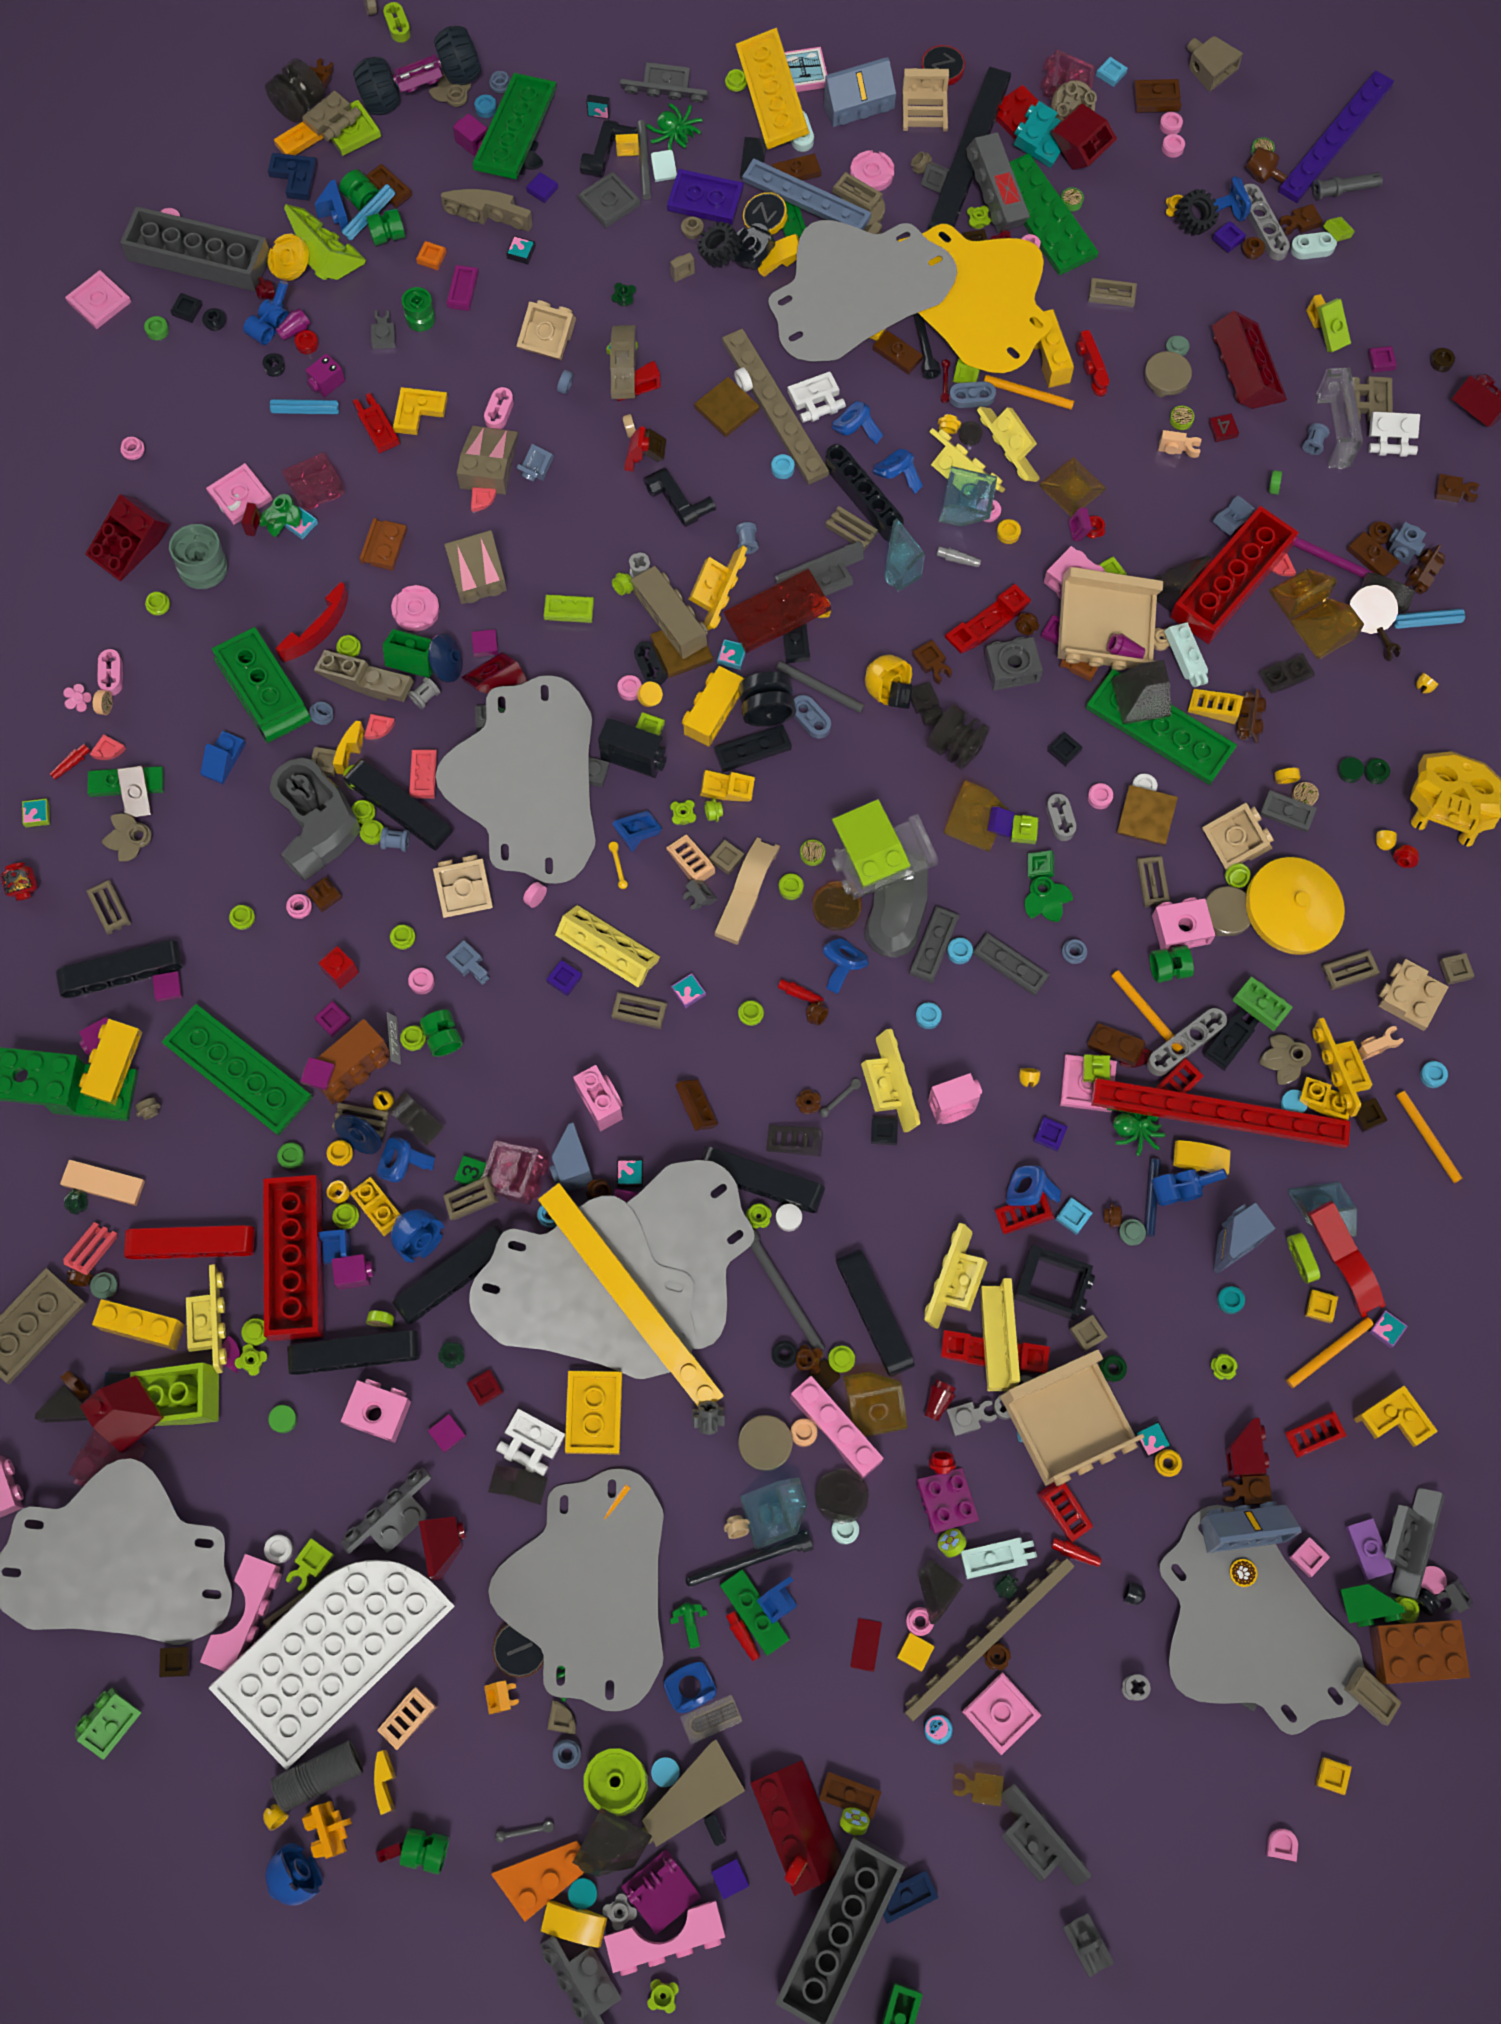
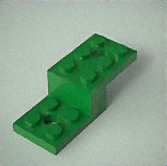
M0 1047V1101L44 1105L53 1114L129 1121L139 1072L136 1069L128 1070L117 1102L113 1105L86 1096L80 1092L82 1089L79 1087L80 1080L84 1073H88L90 1065L85 1064L77 1055ZM26 1070L28 1072L26 1080L16 1082L15 1077L17 1073Z

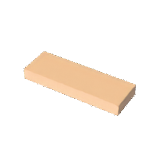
M69 1160L60 1184L67 1188L137 1206L145 1181Z

